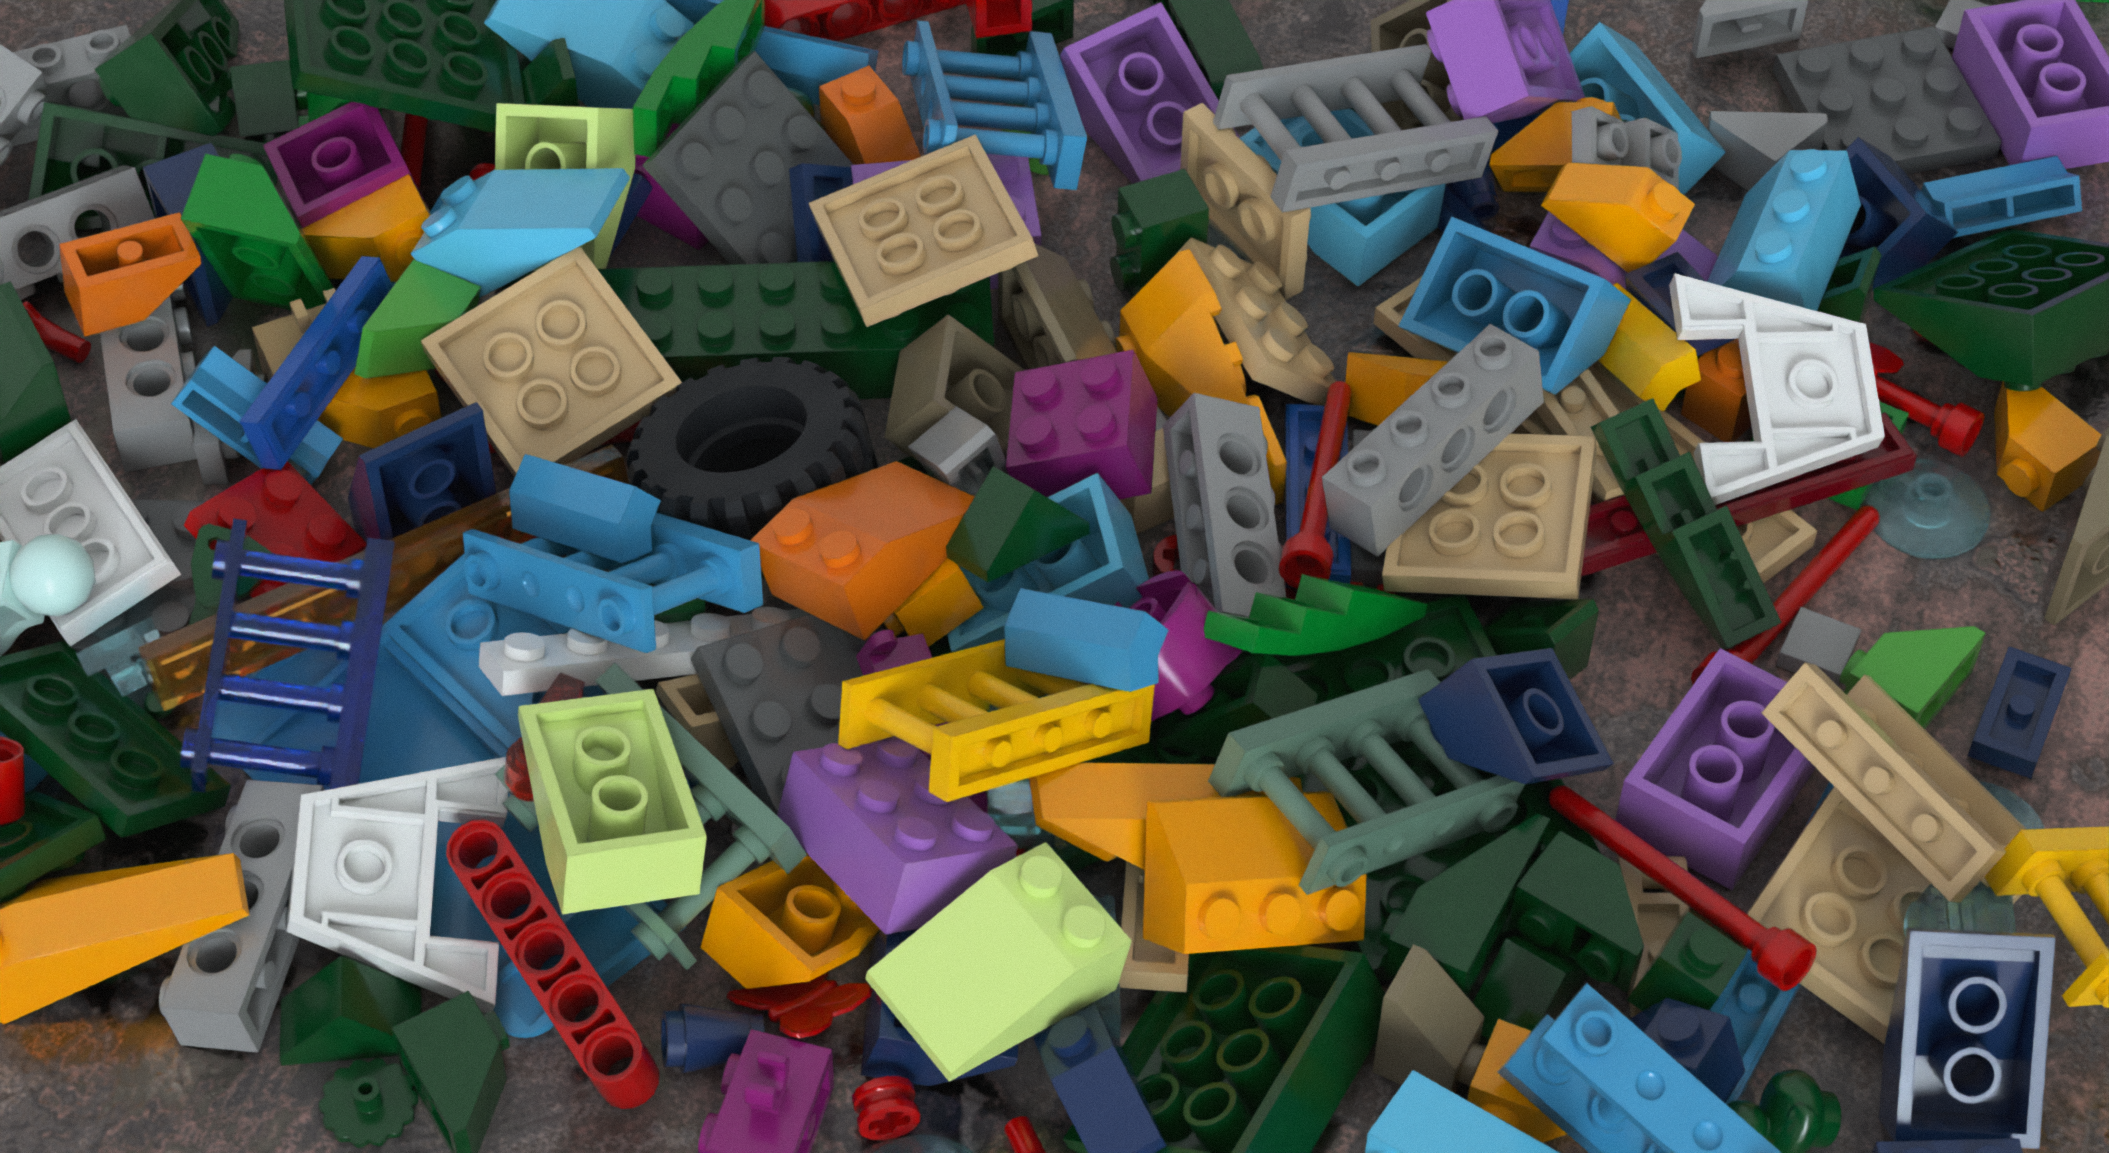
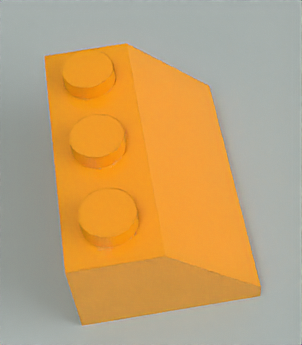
M1301 792L1336 832L1347 828L1335 798L1330 792ZM1266 794L1147 801L1143 939L1182 954L1364 940L1367 874L1361 875L1347 886L1338 887L1333 885L1307 895L1300 888L1299 883L1315 850Z

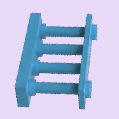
M917 20L914 41H905L902 74L910 76L924 128V155L976 134L986 154L1038 158L1041 165L1047 166L1053 188L1077 190L1087 135L1052 33L1029 31L1026 52L1018 51L1016 57L936 49L929 21ZM943 73L958 74V75H969V76H980V77H991V78H1002V79H1013L1014 81L997 80V79H986V78H975V77H964V76H953V75H944ZM951 99L1022 105V107L951 101ZM958 125H962V126H973V127H985V128H996V129H1007V130H1018V131H1030L1031 134H1027V133H1015V132H1004V131H993V130H982V129L959 128Z
M657 512L651 524L652 552L624 563L540 537L519 544L475 529L463 532L465 551L464 572L468 583V594L644 653L656 650L654 615L693 599L699 598L743 613L762 606L759 543Z
M1585 984L1555 1020L1548 1014L1542 1018L1497 1071L1498 1074L1588 1153H1781L1589 984Z

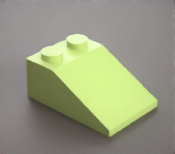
M496 103L495 170L623 168L630 177L597 237L581 245V248L597 269H606L635 171L633 109ZM544 264V265H542V266L536 268V269L533 270V271H536V270L540 269L541 267L545 266L546 264Z
M654 689L519 706L518 719L545 862L561 913L569 914L700 894L707 835Z
M1045 842L989 871L867 971L865 980L950 1082L1050 1027L1061 1019L1115 991L1132 940L1048 843Z

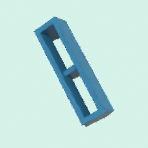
M764 26L763 33L755 49V52L787 88H794L804 92L809 96L813 104L820 105L819 86L866 66H870L875 72L879 53L878 50L768 26Z
M2058 156L1925 182L1921 190L1958 231L1953 238L2082 211L2079 175L2068 173Z
M213 346L183 384L171 405L259 468H262L239 421L267 383L219 348ZM317 420L291 455L288 462L311 485L321 474L343 438Z
M524 455L509 490L512 529L620 563L652 552L651 524L661 500L626 483L531 455Z
M1020 588L1004 625L1005 662L1008 667L1131 692L1159 683L1158 654L1168 629L1145 611Z

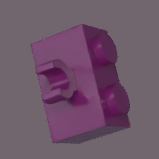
M751 1029L741 1055L732 1053L726 1063L721 1084V1093L725 1095L719 1113L709 1112L705 1118L699 1137L698 1153H810L834 1088L832 1049Z

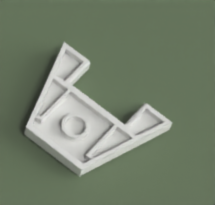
M1674 274L1669 287L1677 340L1738 339L1754 441L1698 443L1694 451L1695 464L1715 505L1879 447L1885 434L1866 324Z
M511 756L302 794L297 813L287 932L450 999L469 991L481 1012L486 1013L494 1010L499 942L430 936L438 821L465 824L472 820L485 819L503 828L507 817V809L502 803L508 798V791L496 777L495 773L504 765L510 770Z

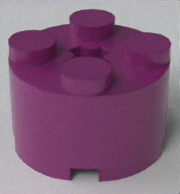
M1175 570L1154 576L1137 586L1136 589L1142 595V598L1129 607V609L1147 612L1168 629L1158 654L1159 683L1155 684L1151 722L1178 708L1183 714L1188 715L1203 707L1214 694V687L1210 683L1226 665L1236 659L1242 652V649L1205 638L1204 624L1208 610L1218 611L1185 573ZM1119 601L1113 605L1123 607Z

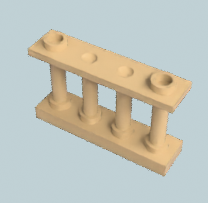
M1804 663L1761 713L1949 902L1960 903L1980 881L1995 895L1984 876L2006 853L2004 848L2020 830L2026 828L1869 675H1863L1846 695L1817 665ZM2022 895L1996 897L2006 903V907H2012Z

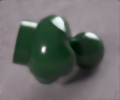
M1789 1069L1775 1073L1763 1090L1759 1106L1748 1100H1736L1727 1104L1781 1153H1805L1811 1147L1827 1148L1836 1139L1841 1125V1106L1837 1096L1832 1092L1821 1090L1812 1076L1799 1069Z

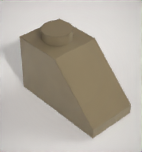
M1413 944L1383 997L1372 1072L1402 1085L1412 1070L1456 1094L1461 1083L1470 1087L1486 1047L1479 1045L1484 1016L1430 953Z

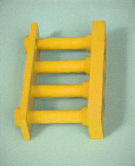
M1005 639L842 681L838 745L845 749H850L893 736L900 738L931 755L928 792L949 802L1149 743L1155 684L1128 692L1008 667L1005 662ZM1045 694L1049 695L1042 698H1038V696H1042ZM999 708L998 710H995V711H991V712H988V711H987V710ZM948 722V724L935 726L940 723Z
M2109 826L2022 829L2004 848L2006 853L1984 878L1996 896L2029 894L2032 897L2039 896L2087 968L2062 995L2068 1007L2102 1005L2105 1008H2109V949L2070 893L2087 894L2109 926Z

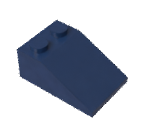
M477 402L359 455L348 494L354 529L368 544L365 551L390 587L464 553L463 532L475 529L494 535L501 522L484 414Z
M1907 928L1883 1050L1879 1120L1894 1141L2020 1138L2022 1148L2040 1149L2056 937L2052 934Z

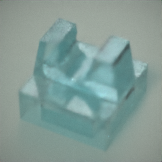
M150 617L77 652L76 655L87 676L106 669L123 697L158 679L146 648L162 641V638Z

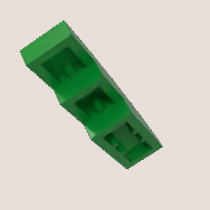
M724 0L680 38L653 71L633 106L634 154L650 157L664 143L672 124H681L742 58L755 51L764 30L765 0Z
M1302 574L1295 599L1255 592L1249 618L1208 610L1204 624L1205 638L1251 653L1299 656L1340 651L1382 638L1425 617L1428 604L1375 588Z

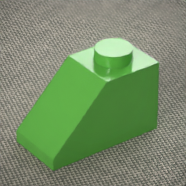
M413 259L363 326L354 374L367 379L436 369L425 354L421 340L477 307L481 286Z
M1975 626L1884 633L1867 653L1859 649L1852 655L1841 673L1839 682L1846 686L1844 693L1847 695L1863 675H1869L1925 729L1973 672L1986 633Z

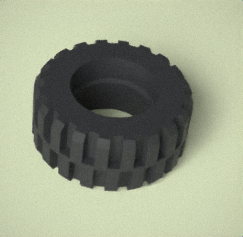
M774 357L772 362H761L758 358L740 360V365L726 369L724 365H720L707 370V375L694 381L692 378H689L677 385L675 394L670 397L663 395L652 406L650 417L642 418L633 435L626 459L629 469L627 474L631 485L661 500L657 513L747 540H751L792 499L879 468L861 403L857 394L849 388V384L830 370L827 372L826 369L818 364L804 360L801 365H798L788 357ZM761 570V579H764L765 577Z

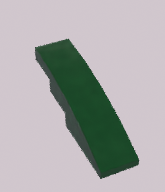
M1654 399L1647 400L1591 426L1590 428L1621 490L1650 542L1685 598L1721 649H1728L1782 623L1728 507L1724 506L1716 509L1690 451L1683 455L1679 454Z

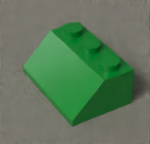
M205 154L181 220L233 298L291 310L289 302L298 299L302 300L306 310L325 304L326 300L323 291L335 287L264 166L257 160L241 154H231L229 158Z

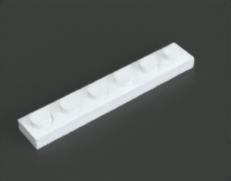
M760 607L753 610L752 614L725 617L714 613H702L695 615L689 621L663 623L654 620L656 650L649 653H644L575 629H570L565 634L538 636L532 633H513L506 636L504 640L480 642L479 668L502 696L597 685L595 680L614 663L634 681L697 674L691 657L699 646L806 616L809 613L801 609L783 610L776 607Z

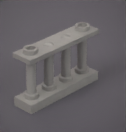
M1426 44L1226 75L1213 124L1218 130L1253 124L1281 160L1270 198L1282 213L1481 178L1498 134V130L1486 116L1451 122L1420 84L1432 52ZM1403 100L1424 127L1401 130L1380 103ZM1353 108L1374 135L1352 139L1330 111ZM1304 116L1324 143L1301 147L1280 120Z

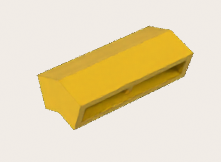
M1615 283L1613 286L1629 297L1631 301L1604 356L1598 361L1644 401L1653 398L1658 409L1664 412L1680 390L1701 381L1696 349L1685 340H1677L1675 331L1620 284Z

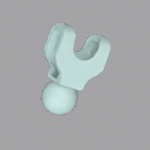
M60 534L40 535L23 546L14 540L0 542V657L12 646L25 629L42 624L45 615H66L87 601L96 582L94 560L81 543Z

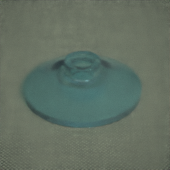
M1916 459L1912 471L1875 482L1864 500V506H1873L1879 512L1880 521L1874 528L1875 533L1893 548L1920 558L1946 559L1970 551L1983 539L1990 522V505L1984 491L1977 482L1958 468L1935 460Z

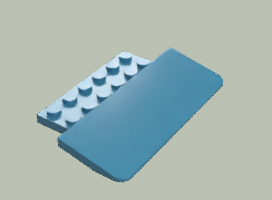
M464 553L379 629L349 602L257 663L214 701L207 713L206 728L214 742L252 780L323 785L325 790L511 756L510 771L529 788L531 783L519 725L518 707L604 694L598 685L502 696L479 668L480 642L504 640L506 636L513 633H532L538 636L565 634L572 628L468 594V583L464 572ZM686 778L688 786L691 790L694 787V785ZM507 810L506 821L501 829L605 986L608 987L651 954L631 932L638 922L622 906L562 914L545 862L539 825L530 833ZM438 821L430 936L499 942L496 1002L493 1011L501 1021L506 1034L518 1038L539 1036L554 1027L552 1021L448 862L446 856L447 843L452 833L463 824ZM496 855L484 858L477 865L476 869L487 866L494 860ZM663 900L645 902L657 915L668 905ZM529 904L517 907L510 913L508 919H514L522 915L527 910ZM563 954L550 957L543 963L540 970L554 967L560 962Z

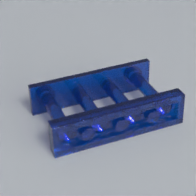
M233 518L230 541L217 539L212 579L223 580L199 729L186 727L180 767L192 769V791L206 793L210 764L317 778V785L330 787V789L359 784L394 541L368 538L364 560L351 558L350 565L245 550L247 520ZM241 576L346 591V598L358 599L355 622L342 620L341 626L235 612ZM231 638L336 652V659L349 661L346 684L332 682L330 689L227 675L225 671ZM226 701L327 715V722L339 723L336 747L323 745L322 752L215 738L220 702Z

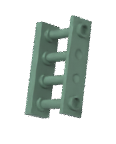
M616 663L595 680L604 695L643 690ZM660 706L685 777L694 785L690 791L702 824L704 825L710 818L717 822L725 814L738 827L732 834L736 841L702 872L700 894L677 897L658 915L645 902L622 906L638 922L631 930L632 934L657 960L660 961L669 952L688 970L697 960L677 934L714 900L717 887L737 878L754 861L762 864L768 857L788 874L807 854L791 828ZM504 765L495 773L496 777L510 793V796L502 804L531 833L538 826L531 786L528 788Z
M1429 669L1229 732L1208 780L1221 797L1237 796L1252 790L1255 792L1263 791L1314 848L1315 851L1299 883L1300 888L1307 895L1333 885L1338 887L1347 886L1361 875L1483 831L1493 833L1500 830L1516 814L1518 809L1516 801L1525 785L1499 775L1485 780L1472 766L1447 757L1442 745L1433 737L1429 720L1418 701L1419 698L1441 683ZM1401 740L1405 742L1413 741L1457 790L1436 797L1389 744ZM1353 756L1355 758L1364 757L1408 807L1386 814L1339 761ZM1302 773L1306 775L1314 774L1358 824L1336 832L1289 778Z

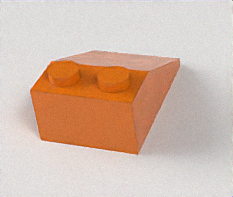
M895 461L792 499L750 541L759 543L761 570L773 596L865 641L947 559L946 546L975 496Z

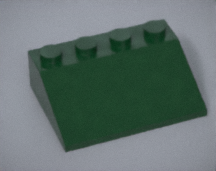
M2007 228L1874 288L1873 299L1978 377L2003 381L2004 387L2013 391L2036 390L2042 387V382L2058 374L2073 372L2076 369V365L2093 357L2104 356L2109 352V243Z
M1304 945L1189 954L1187 991L1157 990L1121 1047L1130 1061L1167 1147L1156 1153H1311L1378 1037L1385 992L1365 954ZM1072 1124L1063 1138L1069 1149L1077 1153H1088Z

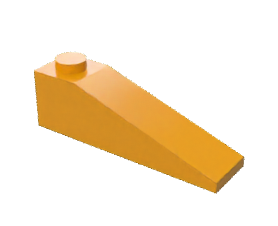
M1190 249L1180 251L1120 310L1119 337H1115L1117 353L1134 349L1158 398V408L1169 417L1193 393L1259 407L1263 435L1266 437L1268 445L1266 458L1270 487L1275 494V505L1281 504L1284 501L1287 461L1259 396L1254 394L1246 397V382L1241 367L1243 358L1236 342L1224 345L1213 318V316L1220 314L1222 308L1212 286Z
M1078 763L1030 777L1029 782L1036 826L1106 862L1118 856L1145 870L1147 801L1221 797L1208 782L1215 764ZM1289 778L1299 791L1303 792L1300 778ZM1252 790L1237 796L1263 795L1265 793Z
M234 853L43 879L27 886L23 894L5 903H0V1022L3 1025L249 916L240 859Z
M807 854L788 874L772 860L717 887L700 948L743 987L752 989L809 982L857 957L880 928Z

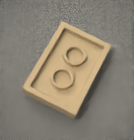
M1200 103L1183 112L1180 170L1185 169L1209 207L1208 225L1244 261L1251 264L1260 261L1273 270L1282 283L1279 291L1283 298L1287 300L1303 291L1311 208L1282 213L1270 198L1277 174L1273 172L1268 161L1263 156L1256 155L1240 140L1233 128L1218 130L1213 124L1215 114L1203 103Z
M1191 237L1178 252L1190 249L1212 286L1222 308L1220 314L1214 316L1229 343H1237L1243 358L1242 364L1251 379L1313 405L1325 406L1328 388L1332 383L1336 382L1331 374L1334 370V365L1330 358L1310 341L1305 333L1308 324L1304 317L1283 298L1279 291L1282 287L1279 277L1260 261L1251 264L1239 259L1234 252L1224 245L1219 244L1214 248Z

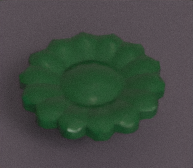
M374 1058L370 1062L360 1059L353 1061L349 1068H339L334 1073V1080L326 1082L322 1089L325 1097L319 1101V1110L324 1115L322 1119L324 1128L333 1131L338 1142H351L357 1148L368 1144L382 1146L389 1138L400 1137L404 1126L414 1120L415 1112L413 1109L419 1102L418 1094L413 1090L414 1084L409 1075L403 1074L402 1067L399 1064L387 1065L381 1058Z

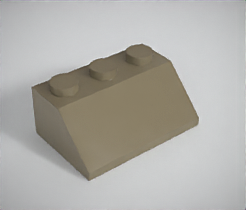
M1034 243L1038 257L1018 264L1010 270L998 273V318L1025 370L1117 353L1116 339L1110 323L1107 320H1099L1094 311V300L1087 281L1084 278L1077 280L1065 257Z

